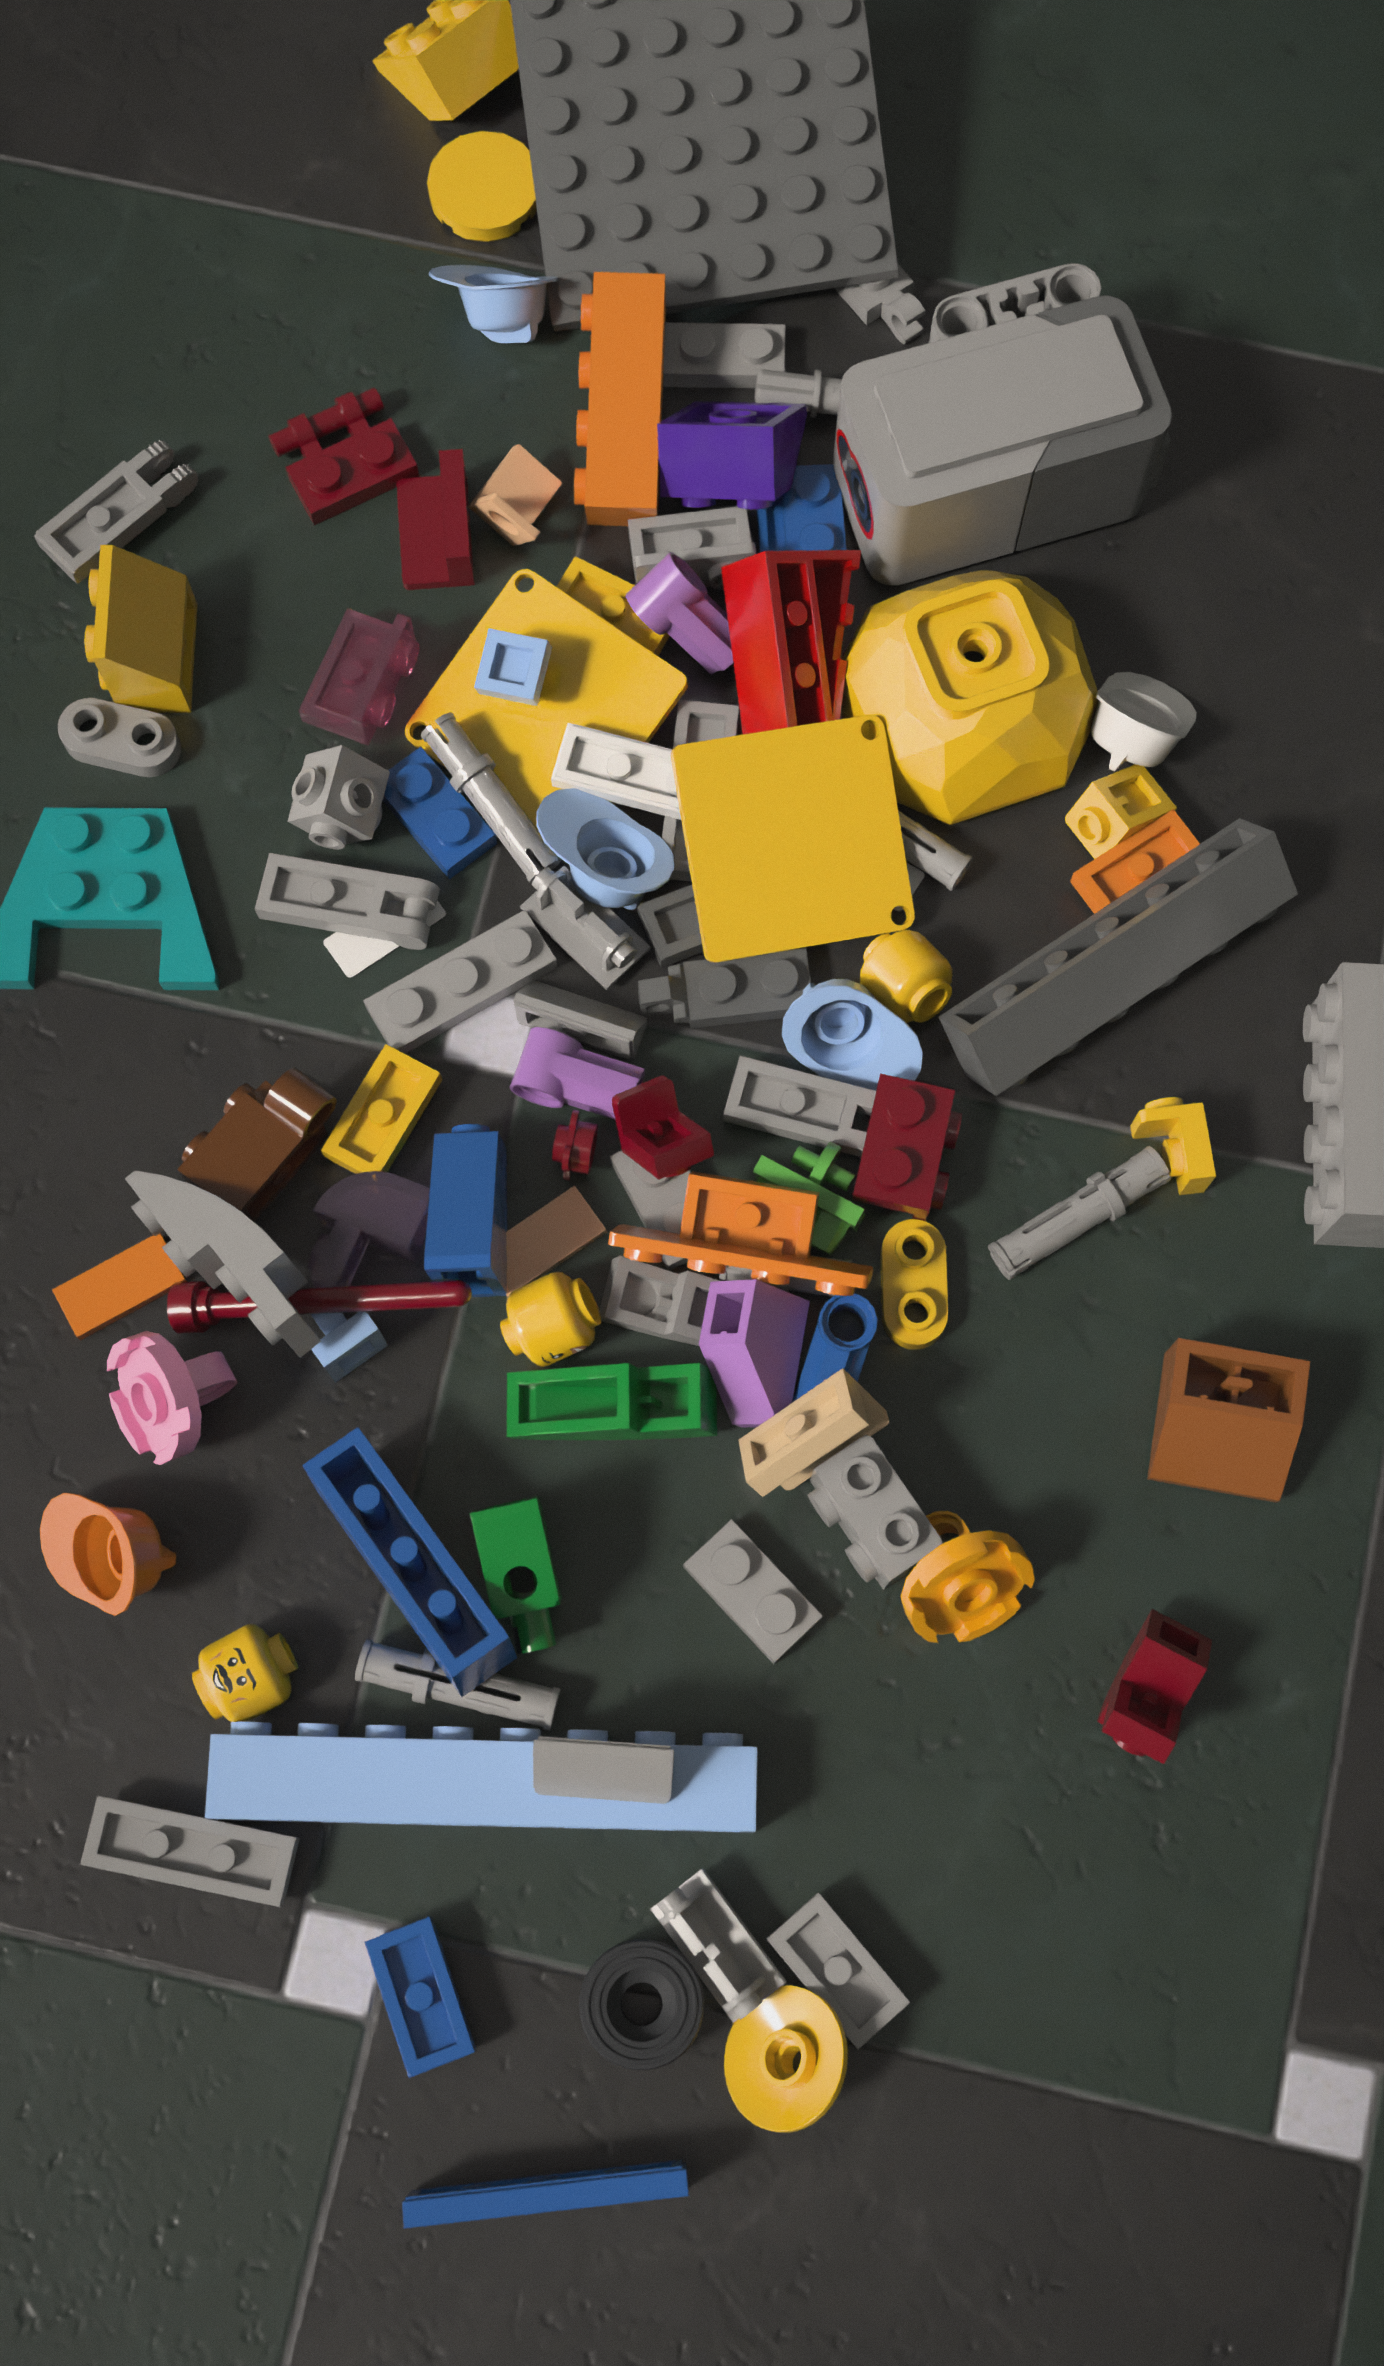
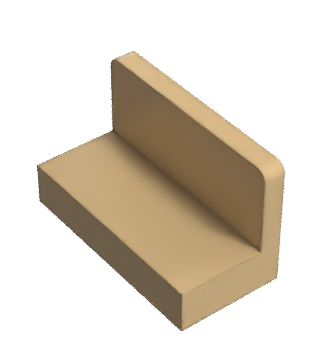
M842 1368L739 1439L746 1482L762 1497L778 1486L785 1490L794 1489L811 1477L814 1468L865 1435L872 1436L889 1424L887 1411Z

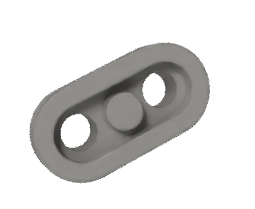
M84 698L71 703L62 712L58 721V734L66 750L74 759L83 763L142 777H157L171 770L181 754V742L173 724L168 718L156 712L96 698ZM88 720L97 721V725L92 730L87 732L79 731L81 724ZM152 733L156 735L155 739L148 745L137 744L138 739L144 734Z

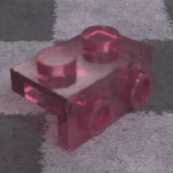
M347 608L299 709L302 721L369 746L377 727L383 729L390 721L396 702V696L393 692L401 675L408 677L418 659L420 644L415 640L411 618L398 613L392 625Z

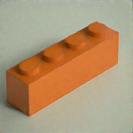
M594 272L593 294L582 293L581 330L591 331V352L580 351L579 389H589L588 410H577V447H587L586 468H575L574 503L575 505H585L587 525L628 526L629 519L658 516L660 478L657 424L662 421L666 321L665 274Z

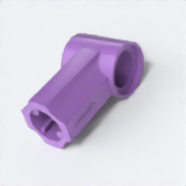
M669 552L626 593V599L633 611L650 629L659 635H664L667 632L711 675L716 671H724L733 663L727 613L707 595V589L695 571L674 552Z
M535 1027L531 1028L509 1088L517 1096L537 1105L561 1108L563 1104H567L615 1120L612 1106L613 1096L642 1084L645 1070L635 1065L584 1050L581 1043L556 1030Z

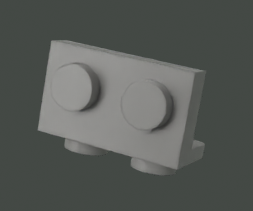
M730 507L628 520L636 584L669 552H674L695 571L705 587L724 590L721 567L756 554L755 543L751 542L747 509Z
M865 1435L813 1469L810 1482L815 1490L810 1492L808 1497L828 1527L833 1526L837 1522L852 1543L851 1546L845 1549V1552L858 1574L866 1583L876 1578L882 1589H886L904 1577L911 1567L942 1544L940 1536L871 1436Z

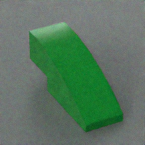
M630 1363L507 1373V1437L510 1439L646 1440L717 1436V1387L709 1368L701 1363L640 1368Z

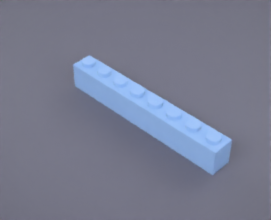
M231 1722L230 1735L211 1734L206 1819L756 1832L757 1747H743V1734L703 1733L702 1746L675 1745L676 1733L635 1732L636 1744L671 1746V1749L674 1750L671 1799L665 1804L550 1796L536 1793L533 1787L534 1740H538V1736L541 1737L540 1729L501 1728L500 1741L473 1740V1728L438 1726L433 1727L432 1739H406V1726L366 1725L365 1738L338 1737L339 1725L300 1723L298 1724L297 1736H272V1723ZM568 1730L567 1739L608 1741V1731Z

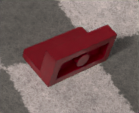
M463 449L439 450L440 476L402 478L397 481L402 581L406 590L475 585L470 508L468 507V479Z

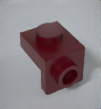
M661 1075L613 1096L612 1106L622 1152L658 1180L664 1177L682 1175L689 1171L692 1165L714 1156L710 1133L679 1111L674 1084L668 1077Z

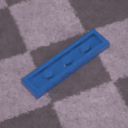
M680 2159L415 2189L402 2201L404 2228L685 2197L689 2196L686 2162Z

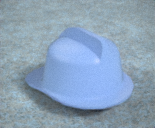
M475 265L440 266L432 268L429 272V276L434 280L458 286L468 321L472 328L479 330L491 341L498 343H527L535 339L538 323L542 321L544 316L547 283L558 280V277L555 276L532 277L509 270Z
M576 788L561 789L544 797L536 811L537 828L544 843L558 857L570 865V876L574 887L582 897L591 903L602 907H624L628 910H634L641 903L645 892L654 891L668 882L674 870L673 853L665 840L637 823L611 802Z
M830 979L817 985L810 982L803 990V995L792 1002L783 1017L782 1038L787 1051L801 1064L810 1068L821 1077L876 1091L880 1073L915 1081L921 1071L923 1051L917 1034L902 1018L876 1000L866 987L852 980Z

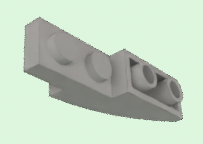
M134 1171L125 1178L140 1198L131 1208L155 1237L165 1230L171 1241L162 1248L186 1278L197 1270L213 1289L223 1283L239 1303L249 1296L257 1308L249 1313L248 1316L272 1346L283 1338L301 1358L321 1342L288 1300L291 1295L307 1284L308 1281L266 1232L250 1218L218 1196L187 1182L141 1171Z

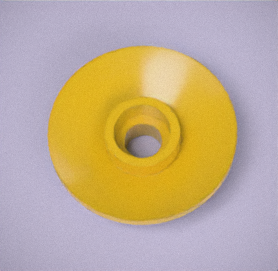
M797 1986L779 1987L766 1997L751 2013L741 2020L740 2018L736 2020L730 2030L726 2043L724 2070L729 2093L742 2115L760 2128L780 2133L805 2129L824 2116L837 2099L847 2070L848 2050L842 2023L834 2009L825 1999L808 1989ZM800 2051L801 2062L795 2073L793 2059L796 2053Z

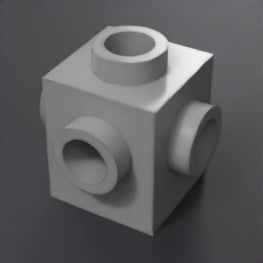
M343 745L307 754L302 770L296 777L292 787L293 803L287 822L308 832L309 839L313 843L329 849H343L347 844L372 839L374 831L382 818L381 804L390 771Z

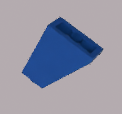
M481 1124L457 1125L452 1128V1133L434 1134L424 1270L432 1281L462 1280L468 1283L472 1290V1297L506 1296L507 1148L499 1131H490L488 1126Z

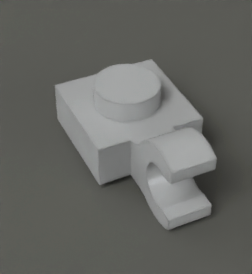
M898 263L897 278L834 288L866 325L881 317L890 327L895 337L904 345L923 333L922 326L916 320L925 315V309L913 295L914 281Z

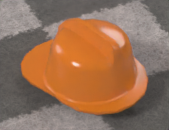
M66 1492L52 1498L43 1511L40 1526L41 1549L49 1571L57 1583L70 1594L99 1607L111 1615L116 1616L127 1611L135 1597L152 1590L156 1586L162 1571L176 1564V1554L161 1544L159 1532L153 1520L140 1510L107 1507L83 1495Z

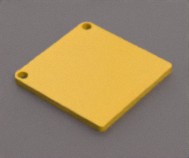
M521 569L511 577L405 727V735L417 749L422 747L430 758L446 768L427 742L423 739L415 740L413 738V731L419 725L428 726L430 724L434 729L438 728L449 742V739L435 720L446 713L452 712L456 717V721L481 755L489 754L496 763L493 771L538 830L536 811L542 800L554 791L561 790V788L552 786L551 777L567 723L649 743L687 690L688 681L682 672L529 569ZM531 578L534 580L533 588L530 591L520 592L518 590V584L522 579ZM489 628L549 641L552 650L538 706L481 695L475 690L474 684Z
M864 715L681 744L672 749L671 762L703 952L707 961L721 962L905 930L912 925L914 921L912 894L884 724L879 717ZM865 721L873 723L876 727L877 733L873 740L864 738L861 733V726ZM897 906L903 908L906 913V920L902 925L895 924L891 919V912Z

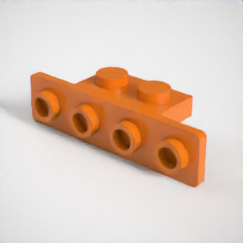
M695 1171L688 1175L680 1234L619 1224L610 1231L608 1245L624 1248L623 1256L635 1261L660 1263L662 1262L663 1255L687 1258V1268L713 1274L726 1273L727 1265L751 1269L752 1279L769 1284L788 1285L790 1284L791 1276L815 1280L816 1290L840 1296H853L855 1287L866 1289L871 1282L873 1267L810 1256L820 1192Z

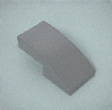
M618 1256L612 1259L599 1310L601 1321L637 1332L699 1346L710 1282L720 1280L688 1270L678 1274Z

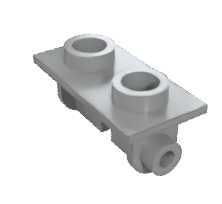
M565 866L555 873L549 867L540 871L532 882V886L537 891L520 906L521 910H526L530 918L606 990L651 949L609 907L596 905L582 897L574 887L570 871Z
M704 1868L651 1908L654 1915L683 1955L692 1964L699 1977L733 2023L751 2013L766 1997L786 1983V1980Z

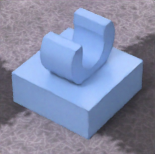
M489 628L474 684L475 690L481 695L538 706L552 650L549 641Z
M366 1311L358 1312L348 1320L342 1313L311 1314L325 1334L320 1339L321 1342L311 1350L335 1383L388 1346Z

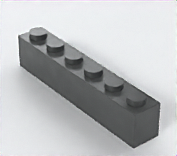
M1241 818L1237 819L939 1016V1020L966 1077L995 1096L1003 1091L1018 1087L1028 1078L1031 1072L1052 1058L1072 1051L1078 1045L1079 1040L1101 1025L1121 1018L1127 1013L1131 1005L1152 991L1172 984L1178 978L1179 973L1203 957L1213 955L1224 949L1228 941L1252 924L1272 917L1279 906L1298 894L1275 832Z

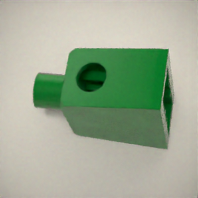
M540 1496L474 1510L470 1513L492 1614L496 1619L510 1618L517 1654L533 1652L557 1645L549 1607L561 1605V1594ZM518 1566L531 1569L535 1588L527 1593L514 1591L509 1570Z

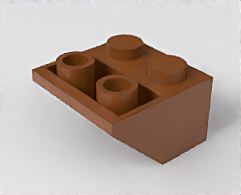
M1178 1338L1164 1353L1147 1480L1275 1503L1279 1502L1303 1426L1310 1361Z

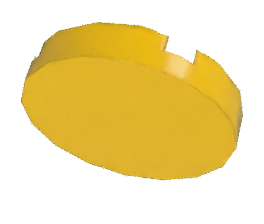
M479 131L461 135L443 146L431 162L427 186L433 212L441 223L443 220L452 227L453 233L465 239L488 242L510 237L521 230V223L526 221L530 215L532 219L537 212L530 152L523 143L504 133Z

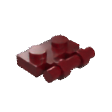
M375 387L356 396L351 391L335 398L336 405L308 418L304 413L287 420L288 427L268 436L278 458L297 449L300 450L303 459L286 466V471L314 526L396 488L397 481L402 478L419 477L417 463L392 418L371 428L365 419L384 410L382 399ZM342 428H347L351 437L322 450L318 439Z

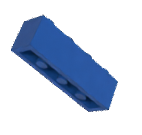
M359 1427L302 1465L320 1497L461 1697L517 1658L507 1633Z

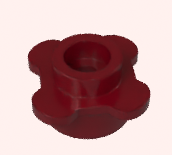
M573 1110L570 1125H558L553 1146L552 1161L562 1163V1170H564L563 1180L570 1181L573 1171L590 1174L597 1144L598 1124L580 1121L579 1110Z

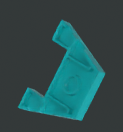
M44 807L0 908V989H34L39 929L68 928L162 929L159 983L163 990H219L220 981L210 954L203 923L197 910L172 818L167 808Z

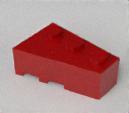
M861 550L763 551L721 567L743 735L840 719L847 661L840 659L844 626L852 624L854 605L847 603L851 571L859 569Z

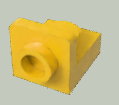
M1134 764L1093 781L1065 816V822L1092 857L1096 859L1172 809L1176 810L1177 807L1144 766Z
M1167 1097L1145 1104V1109L1137 1113L1130 1126L1132 1138L1140 1139L1169 1135V1139L1163 1140L1162 1156L1169 1170L1168 1174L1171 1177L1176 1176L1179 1195L1204 1193L1216 1177L1203 1102L1183 1105L1182 1098Z

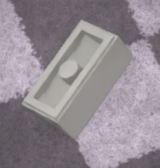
M531 981L517 991L513 1000L519 1024L531 1028L541 1027L556 1030L574 1038L582 1045L628 1060L635 1059L647 1027V1018L538 981Z
M538 1736V1740H534L533 1787L535 1792L540 1795L665 1804L671 1799L674 1750L671 1749V1746Z

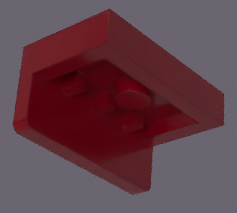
M880 1073L852 1196L853 1201L913 1214L912 1219L926 1221L930 1208L942 1209L950 1174L938 1170L943 1148L955 1149L962 1120V1113L951 1111L955 1090Z

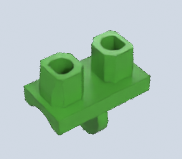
M830 1141L819 1156L799 1145L791 1162L809 1171L811 1174L808 1179L761 1155L753 1170L756 1179H758L757 1182L820 1192L811 1247L830 1256L843 1241L849 1229L857 1232L865 1217L864 1209L823 1187L827 1181L847 1192L856 1176L835 1164L842 1150L841 1146Z

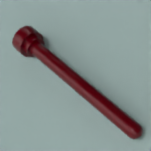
M462 1280L301 1288L291 1295L288 1300L300 1315L443 1308L466 1305L472 1297V1290L468 1283ZM203 1281L176 1282L171 1286L167 1298L169 1323L178 1334L203 1333L210 1326L217 1325L220 1319L249 1317L248 1314L257 1308L249 1296L239 1303L230 1292L219 1293L217 1288L208 1287Z

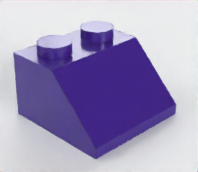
M694 401L657 424L660 497L680 498L681 505L685 507L712 506L716 504V499L737 500V507L742 509H764L773 506V501L792 488L807 417V404Z

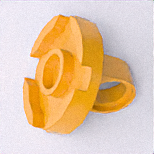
M936 1511L926 1515L938 1535L955 1533L959 1537L939 1545L917 1563L906 1578L901 1593V1600L904 1612L913 1629L925 1640L938 1643L937 1634L954 1633L960 1643L971 1641L994 1631L1020 1609L1021 1604L1016 1596L1024 1584L1032 1588L1035 1580L1032 1563L1021 1545L1009 1534L991 1530L971 1533L965 1522L957 1514L950 1511Z

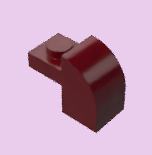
M1152 1609L1128 1650L1107 1693L1097 1722L1103 1724L1101 1731L1112 1736L1115 1743L1125 1751L1136 1756L1147 1755L1164 1764L1177 1742L1182 1711L1208 1668L1212 1640Z

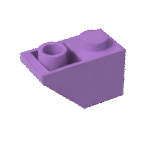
M757 1279L710 1282L699 1340L700 1349L733 1425L739 1427L756 1428L792 1403L810 1303L808 1300Z

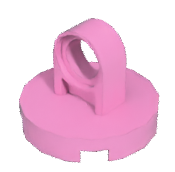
M149 1331L123 1338L113 1345L107 1359V1371L118 1368L120 1390L109 1393L120 1429L136 1452L141 1455L152 1451L156 1454L153 1462L159 1465L181 1458L194 1451L201 1434L200 1407L220 1398L237 1384V1380L222 1352H212L184 1361L176 1348L161 1334Z

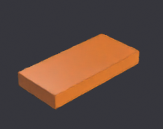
M161 1233L156 1237L153 1235L52 1289L70 1326L80 1341L166 1295L174 1283L187 1282L183 1273L163 1250L162 1247L167 1243Z

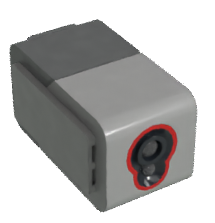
M1076 263L1064 264L952 295L942 300L935 308L929 343L859 362L851 366L844 373L840 387L833 466L842 491V502L866 568L875 580L890 586L905 584L1010 554L1014 550H1024L1122 522L1136 516L1142 509L1148 490L1156 488L1170 448L1168 428L1172 418L1171 408L1132 311L1126 303L1116 297L1108 295L1099 296L1101 292L1100 280L1095 272L1087 266Z

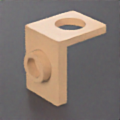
M517 444L511 448L468 507L512 546L534 541L540 534L532 524L562 483L526 449Z

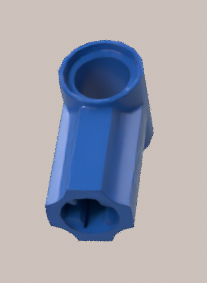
M855 1293L853 1296L835 1295L824 1304L817 1319L816 1328L792 1403L842 1368L858 1382L871 1340L877 1329L878 1320L874 1307L866 1298ZM842 1310L853 1312L862 1321L864 1327L863 1335L851 1342L839 1340L830 1331L828 1325L830 1316Z

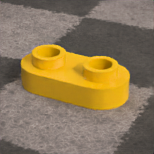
M918 1219L904 1220L894 1225L887 1232L881 1247L882 1323L886 1334L895 1344L906 1349L917 1350L935 1343L942 1335L947 1324L946 1245L941 1233L930 1223ZM917 1241L924 1246L926 1255L918 1260L910 1259L904 1254L902 1246L906 1242ZM911 1303L921 1304L926 1309L928 1318L923 1322L914 1323L905 1316L904 1308Z

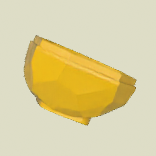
M980 570L954 575L905 591L870 606L865 612L842 658L847 661L841 707L843 719L864 715H874L881 719L886 732L897 803L948 825L1065 787L1091 732L1098 704L1096 694L1098 690L1075 621L1056 597L1028 577L998 571ZM977 651L983 655L984 660L980 662L969 661L964 656V653ZM865 721L861 726L863 737L873 740L877 733L875 725Z

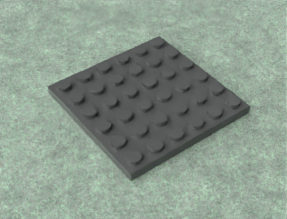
M510 0L545 276L558 277L557 281L547 283L551 322L555 332L581 328L582 293L593 294L594 272L665 274L666 314L898 277L864 0Z

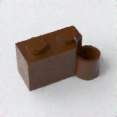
M296 1067L286 1071L273 1086L266 1080L257 1089L245 1083L238 1087L229 1097L223 1110L225 1115L209 1133L202 1131L187 1145L182 1154L183 1163L177 1170L187 1183L218 1196L255 1222L326 1140L328 1134L323 1125L334 1111L337 1099Z

